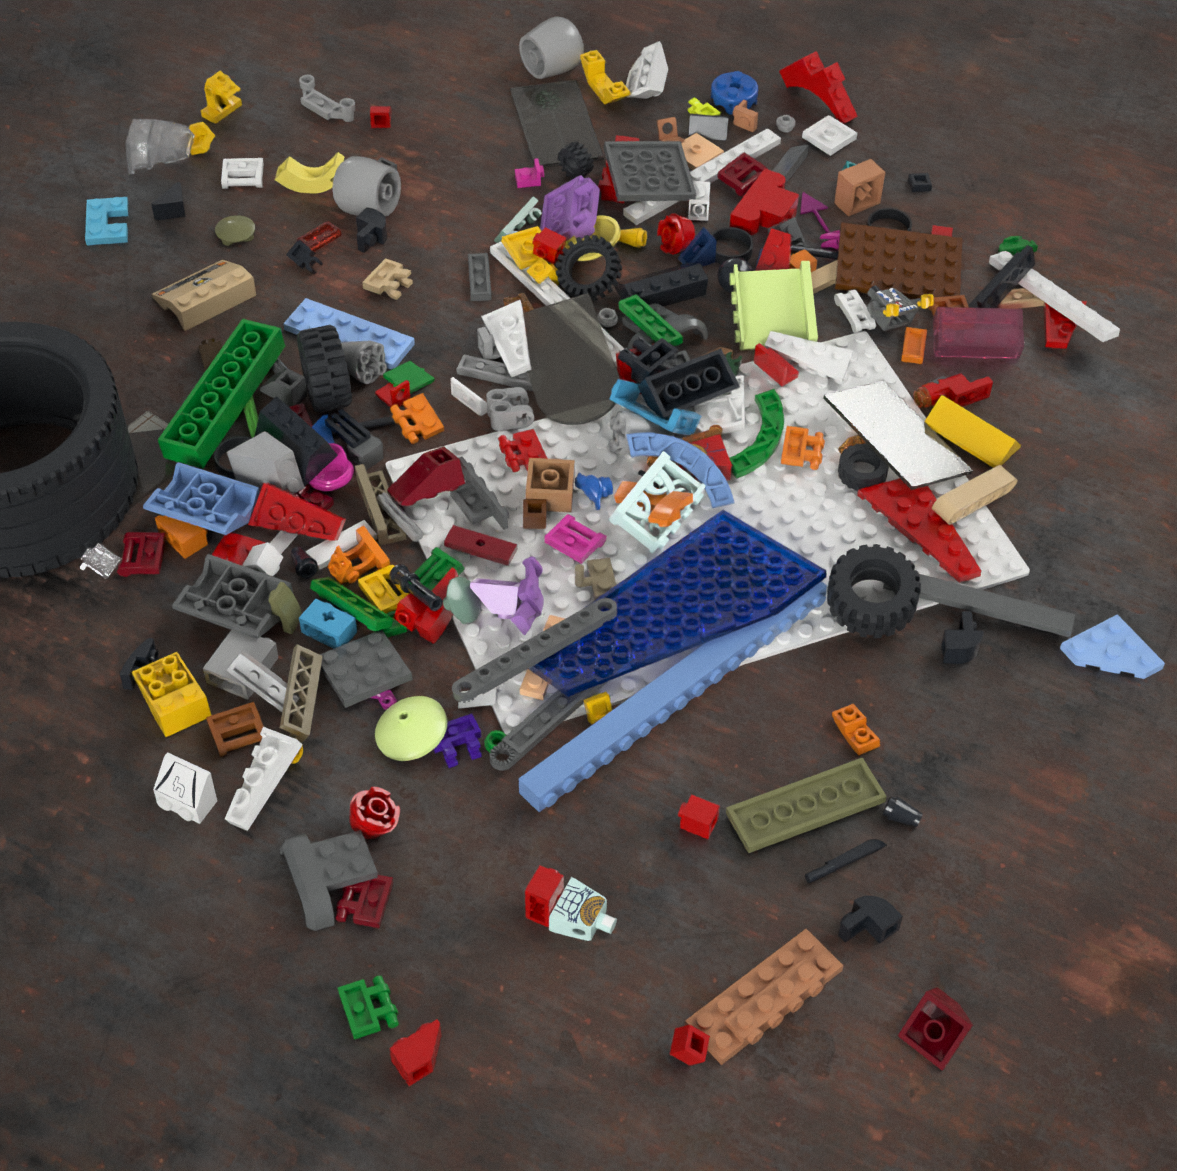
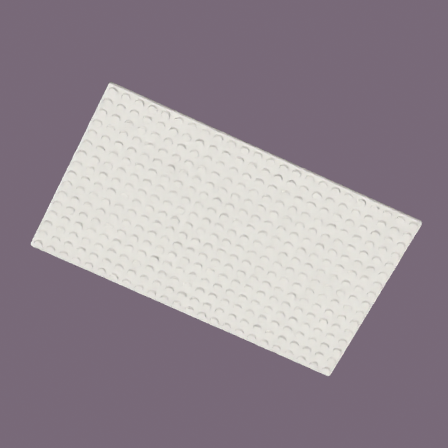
M865 331L821 342L853 350L842 385L835 383V379L827 376L824 378L818 375V371L809 367L807 369L799 367V364L793 360L788 363L799 371L798 378L783 387L760 369L754 361L741 364L737 376H744L745 426L744 430L721 434L729 457H732L755 442L762 425L761 413L754 401L755 395L775 389L783 406L784 429L780 444L773 455L755 471L738 479L731 472L730 480H727V483L731 489L735 504L712 509L708 494L703 489L701 493L704 494V497L697 505L691 504L690 508L693 511L685 520L680 518L678 522L682 525L674 535L669 532L667 537L670 540L662 550L657 548L653 554L649 551V548L618 524L615 526L609 521L611 515L621 504L616 503L614 498L621 482H639L642 478L638 474L639 470L647 472L658 459V457L654 456L631 458V454L618 455L615 452H610L609 443L613 434V430L610 429L611 417H616L619 410L634 413L611 400L537 420L528 427L497 431L445 446L458 458L463 456L467 463L470 462L478 477L481 476L484 479L489 491L495 493L500 505L507 508L510 516L507 529L503 530L493 516L472 525L450 496V491L438 493L434 498L418 500L416 504L411 506H403L406 514L423 531V538L419 539L418 542L426 560L432 555L431 551L435 547L441 549L463 564L465 570L459 577H464L471 582L476 578L520 582L525 579V566L522 562L531 556L535 557L543 568V572L539 576V588L544 598L542 614L535 618L526 635L521 633L511 619L498 618V614L491 613L481 600L480 614L475 621L462 624L453 614L452 618L475 670L543 632L549 615L568 618L595 602L591 586L580 588L575 586V566L580 563L546 544L545 535L567 514L575 517V521L596 533L601 532L607 536L604 545L600 548L598 547L582 565L584 566V577H589L587 560L610 557L619 593L618 599L614 600L617 604V616L563 649L544 700L520 695V687L527 670L495 687L497 688L496 705L491 706L502 731L506 735L602 651H605L611 643L625 641L626 644L629 643L632 647V660L592 695L595 696L606 691L609 694L611 706L625 702L806 569L827 585L825 602L820 607H815L803 620L799 619L792 624L787 632H782L776 636L772 643L761 647L753 657H748L739 666L849 632L847 631V626H840L836 622L837 616L833 617L830 613V606L827 604V590L831 569L837 563V559L843 554L846 556L847 551L852 548L858 550L861 545L867 544L868 547H873V544H879L882 548H887V546L894 548V552L898 553L900 551L906 555V561L911 560L915 565L914 570H917L919 574L980 590L1028 576L1030 569L987 506H984L952 524L982 570L980 577L959 583L939 566L940 562L933 556H927L919 544L916 542L912 543L893 527L885 515L873 510L871 503L866 499L862 500L857 496L858 491L848 488L847 485L841 482V479L838 477L840 455L849 446L864 443L876 446L888 456L889 469L886 482L920 473L935 498L938 499L945 493L969 481L937 433L924 425L926 417L869 334ZM640 394L636 402L648 407L642 394ZM787 426L809 429L808 435L815 436L816 432H822L826 436L823 437L825 445L824 449L821 450L823 455L822 463L819 464L817 470L810 468L809 461H804L803 467L781 464ZM534 429L548 459L575 460V478L578 473L585 476L594 475L597 478L602 476L604 478L609 477L613 485V494L608 495L606 498L602 497L600 500V510H596L595 503L574 484L572 512L546 511V529H523V499H526L528 471L524 465L520 466L518 472H513L505 462L506 456L499 448L498 437L506 435L508 440L513 441L514 433ZM696 432L693 436L673 433L674 437L688 443L704 439ZM806 446V450H812V447ZM431 450L386 462V470L392 483L423 453ZM857 462L852 465L854 470L861 473H871L875 470L874 466L865 462ZM685 470V472L692 477L691 472ZM676 485V486H674L675 489L683 488V489H685L684 492L690 493V492H689L685 487H683L682 485ZM631 518V519L634 520L637 524L640 523V521ZM645 522V530L653 536H658L659 529L653 527L651 533L649 523ZM455 525L515 543L518 550L510 565L506 566L444 547V540L452 526ZM738 556L739 563H745L744 559L752 556L759 568L758 577L763 583V596L755 598L753 592L747 590V598L724 601L714 566L715 559ZM743 574L744 579H749V576ZM877 580L860 581L852 587L853 591L860 598L869 602H885L895 596L893 591L883 589L884 583ZM919 598L916 611L939 603ZM604 607V609L601 608V611H608V610H610V609H608V607H607V609H605V607ZM618 650L614 654L615 656L622 657L625 656L626 652ZM584 703L565 720L585 715Z

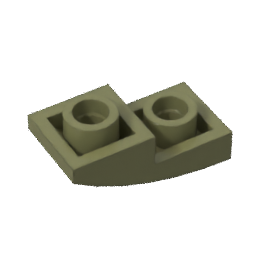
M280 581L277 588L271 591L269 603L271 604L272 614L280 616L283 631L293 634L300 622L299 617L302 615V612L292 591L284 582Z

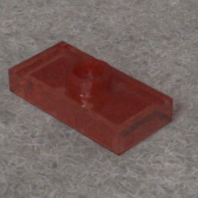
M326 221L297 238V240H301L315 252L340 237L341 230L330 221Z

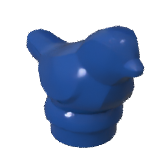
M578 473L575 478V486L581 489L595 503L596 510H600V500L602 497L606 498L608 495L613 494V485L609 477L604 478L602 476L597 478L594 475L585 476Z

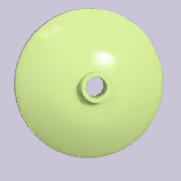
M413 696L402 699L390 706L380 717L375 729L376 743L381 752L393 760L409 761L420 758L432 751L444 737L447 729L446 713L436 700L429 697Z

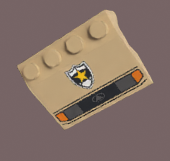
M220 260L153 293L152 298L165 311L170 308L178 317L183 330L186 331L256 296L253 276L243 266Z

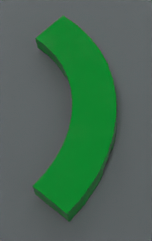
M775 389L755 395L754 401L760 410L762 425L755 442L751 446L729 457L732 464L731 472L736 479L762 466L773 455L780 444L784 429V413L781 400Z

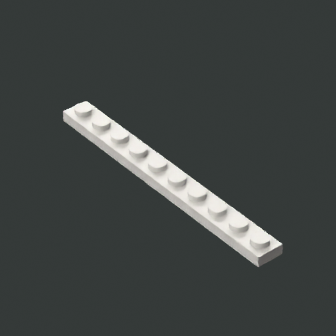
M767 128L690 172L692 181L712 183L719 179L717 178L718 171L745 152L755 159L779 145L781 137ZM637 201L623 209V215L635 225H638L679 201Z
M502 242L490 246V253L612 369L617 367L616 353L621 352L624 348L548 277L538 284L527 273L530 267L520 270Z

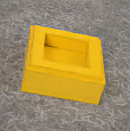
M606 691L583 700L590 724L596 723L612 711L610 697Z

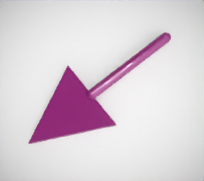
M802 192L800 215L813 212L825 232L829 233L830 230L818 213V210L827 209L828 207Z

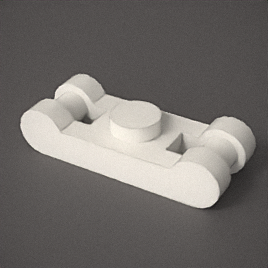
M855 289L848 291L847 294H835V303L837 306H840L850 322L854 333L861 332L863 329H875V320L871 318L866 305Z

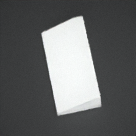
M452 377L451 394L479 416L487 413V403Z

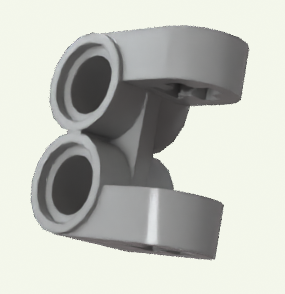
M514 387L488 391L486 395L487 414L491 419L492 429L506 431L508 429L528 427L534 422L535 417L532 408L528 406L529 398L524 388ZM517 396H521L519 401H516ZM522 414H527L524 419H521Z

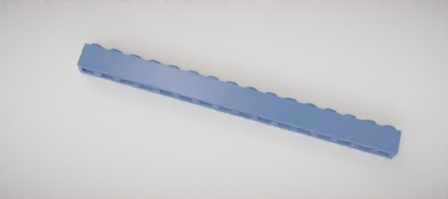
M807 569L521 776L518 779L519 794L538 812L546 807H551L559 797L571 792L583 779L590 778L602 765L609 764L621 751L628 750L637 739L648 735L652 728L659 723H664L672 713L683 709L695 696L699 697L702 695L706 688L713 683H718L730 670L734 671L737 669L741 662L748 657H753L761 647L772 643L776 636L782 632H787L792 624L799 619L803 620L815 607H820L826 600L827 585Z

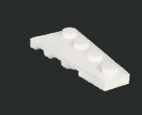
M521 300L482 316L489 334H492L494 337L495 346L511 378L531 370Z

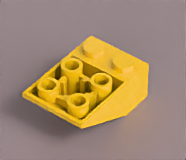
M178 652L132 671V675L157 724L166 737L211 716L206 695Z

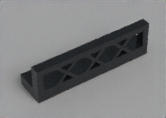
M1027 245L1021 252H1017L968 305L971 314L986 319L1035 265L1033 248Z

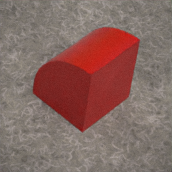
M391 106L370 107L371 128L391 127Z

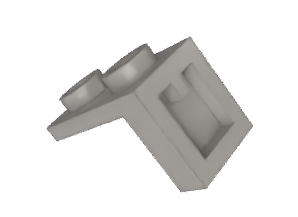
M486 327L478 328V348L483 358L487 360L500 358L501 356L495 346L493 335H489Z

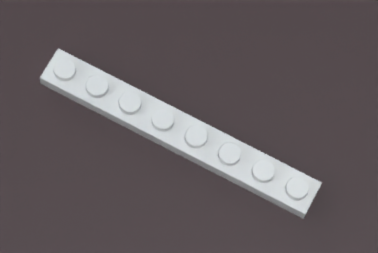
M1003 251L990 256L989 264L1000 271L1013 256L1011 253ZM1031 269L1018 283L1100 341L1105 342L1119 336L1120 329L1053 284L1052 281H1049L1037 271Z

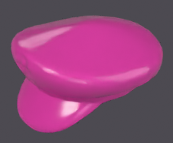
M329 443V445L338 456L309 482L316 490L333 491L340 489L353 477V464L347 460L343 448L334 443Z

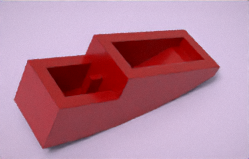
M451 568L432 590L442 600L447 597L449 581L459 577L456 569ZM443 604L437 611H432L427 607L414 622V625L421 637L435 644L449 624L453 613L451 610H446Z

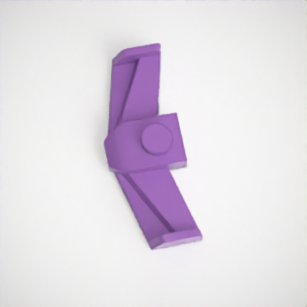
M533 556L524 559L522 562L525 566V579L520 581L517 594L522 603L514 616L510 618L523 635H526L535 618L541 616L544 605V598L539 588V576L542 574L543 568Z

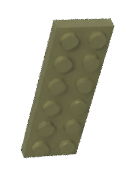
M860 758L726 807V814L747 852L751 853L886 802L887 796L864 759Z

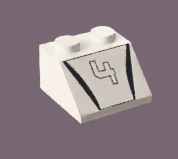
M167 752L153 789L157 804L166 811L172 810L178 813L187 821L192 820L200 824L217 802L211 773Z

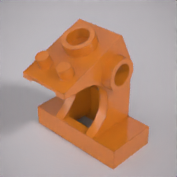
M364 525L356 529L357 546L347 552H343L338 545L331 555L328 569L340 584L346 582L354 583L362 574L375 566L380 570L390 565L389 558ZM358 557L362 563L352 567L351 561Z

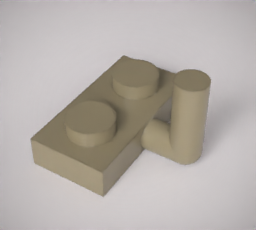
M610 557L587 560L589 577H584V566L582 564L575 566V586L579 588L591 586L595 602L603 598L618 599L619 593Z

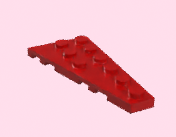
M920 473L858 489L857 496L862 500L866 499L872 504L871 508L885 515L888 518V522L912 543L916 542L923 548L922 551L927 556L931 555L940 562L939 566L960 583L981 576L982 570L952 524L949 525L932 510L937 499Z

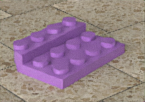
M580 175L546 194L540 230L542 231L546 227L566 237V241L570 240L573 236L575 238L580 237L581 239L584 238V235H589L590 237L595 231L594 225L597 218L599 187L590 178H584Z

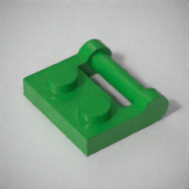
M435 547L431 551L432 555L414 573L421 579L420 582L432 591L451 568L456 569L458 576L465 568L462 563Z

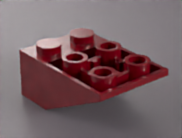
M445 446L423 453L387 489V492L401 506H411L416 504L418 500L434 498L443 491L456 490L460 485L465 484L460 460Z

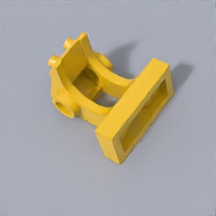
M221 70L207 79L204 86L207 106L201 110L202 117L215 124L242 106L241 99L234 96L241 89Z

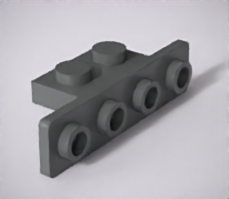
M463 456L459 457L466 482L460 485L458 489L450 491V496L472 525L493 516L503 530L507 529L510 517L507 508L500 505L493 491L490 492L486 487L484 479L481 476L478 477L475 473L473 465L470 462L467 463Z

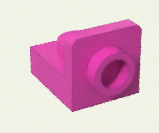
M538 158L534 159L533 168L515 169L517 188L541 186L544 168L543 165H539Z

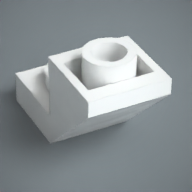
M693 181L697 195L695 200L689 199L688 219L708 221L710 182Z

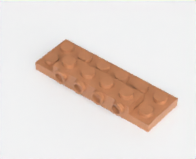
M805 929L685 1020V1025L690 1024L710 1036L707 1050L722 1065L749 1043L753 1045L758 1042L763 1036V1032L768 1028L774 1029L783 1021L784 1016L790 1011L794 1013L800 1009L804 1000L809 996L815 997L818 995L824 985L843 970V965Z

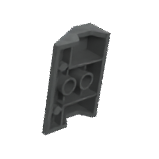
M207 554L203 573L194 586H185L173 603L172 608L258 639L280 621V616L272 614L271 604L269 603L271 591L277 588L280 581L284 582L292 593L293 588L290 582Z

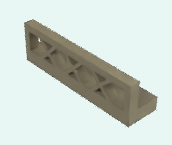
M364 464L356 465V481L373 529L377 533L379 545L382 546L406 540V533L391 517L389 520L383 518L382 512L385 510L377 502V495H381L383 492L392 498L387 492L389 487L383 471L367 474ZM380 479L381 483L377 488L371 486L370 481ZM391 527L398 530L399 533L388 536L387 530Z
M297 644L293 649L280 728L290 732L289 737L297 739L302 743L310 736L323 656ZM300 655L307 658L303 663L299 659ZM299 674H300V678H299V682H298L297 679H296V675H299ZM298 694L300 697L297 703L293 700V695ZM293 714L292 724H291V723H289L288 721H289V716Z

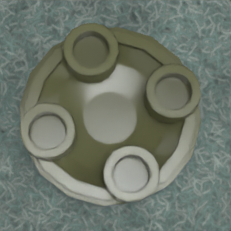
M235 215L223 218L215 227V234L222 240V244L226 246L242 241L249 242L254 238L255 224L245 216Z

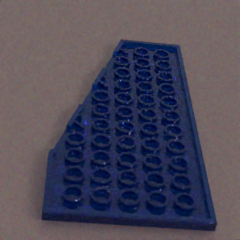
M721 510L592 602L594 603L603 598L614 600L617 604V616L613 620L603 623V626L528 669L564 695L570 697L775 616L827 577L825 569L727 511ZM604 607V609L601 608V611H608V610H610V609H608V607H607V609H605V607Z

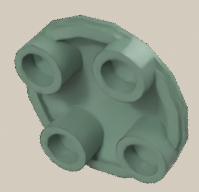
M455 577L449 581L447 597L443 599V605L446 610H451L462 624H468L475 621L480 614V599L470 588L471 581L464 577Z

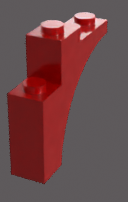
M817 51L779 70L787 88L796 86L811 91L829 107L836 119L842 124L858 117L842 84L845 77L838 62L824 68Z

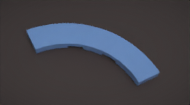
M652 432L626 434L631 458L639 456L659 457L664 451L670 456L669 459L686 468L701 484L706 485L704 489L708 494L712 509L735 504L731 489L724 475L715 463L694 445L674 436Z

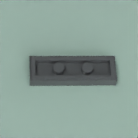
M488 253L468 254L471 301L492 300Z

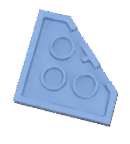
M1118 614L1068 639L1060 647L1064 654L1077 666L1085 667L1087 664L1100 667L1102 671L1117 674L1123 671L1135 674L1134 677L1142 679L1162 670L1165 664Z

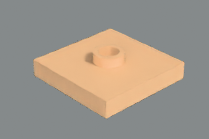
M698 133L693 134L685 139L684 143H681L688 167L691 170L724 153V150Z

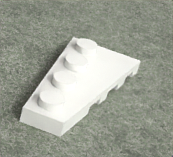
M770 331L765 343L766 349L771 347L786 361L793 360L801 368L807 369L809 367L816 370L818 375L824 378L827 376L835 379V383L840 385L843 383L853 354V350Z
M263 727L260 733L262 736L260 745H255L252 752L254 757L250 768L245 769L242 776L244 778L242 788L237 789L225 817V820L230 824L246 831L254 822L303 745L297 739Z

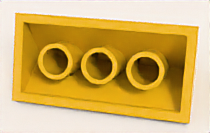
M941 395L924 421L925 426L993 468L1003 465L1021 446L1012 437Z

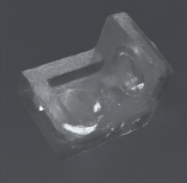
M98 543L93 550L89 547L83 554L81 559L84 562L80 568L84 570L88 566L107 579L121 561V558Z

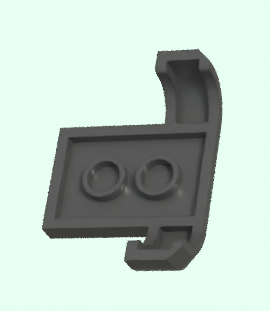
M659 304L649 305L679 333L692 329L694 334H700L704 340L708 338L707 327L697 318L688 314L677 315ZM625 316L622 318L623 326L636 333L628 345L629 350L634 349L632 347L633 342L639 336L650 344L656 343L629 317Z
M361 830L310 844L307 835L303 833L285 838L280 846V855H285L303 905L306 927L314 931L334 926V913L329 891L377 878V870Z

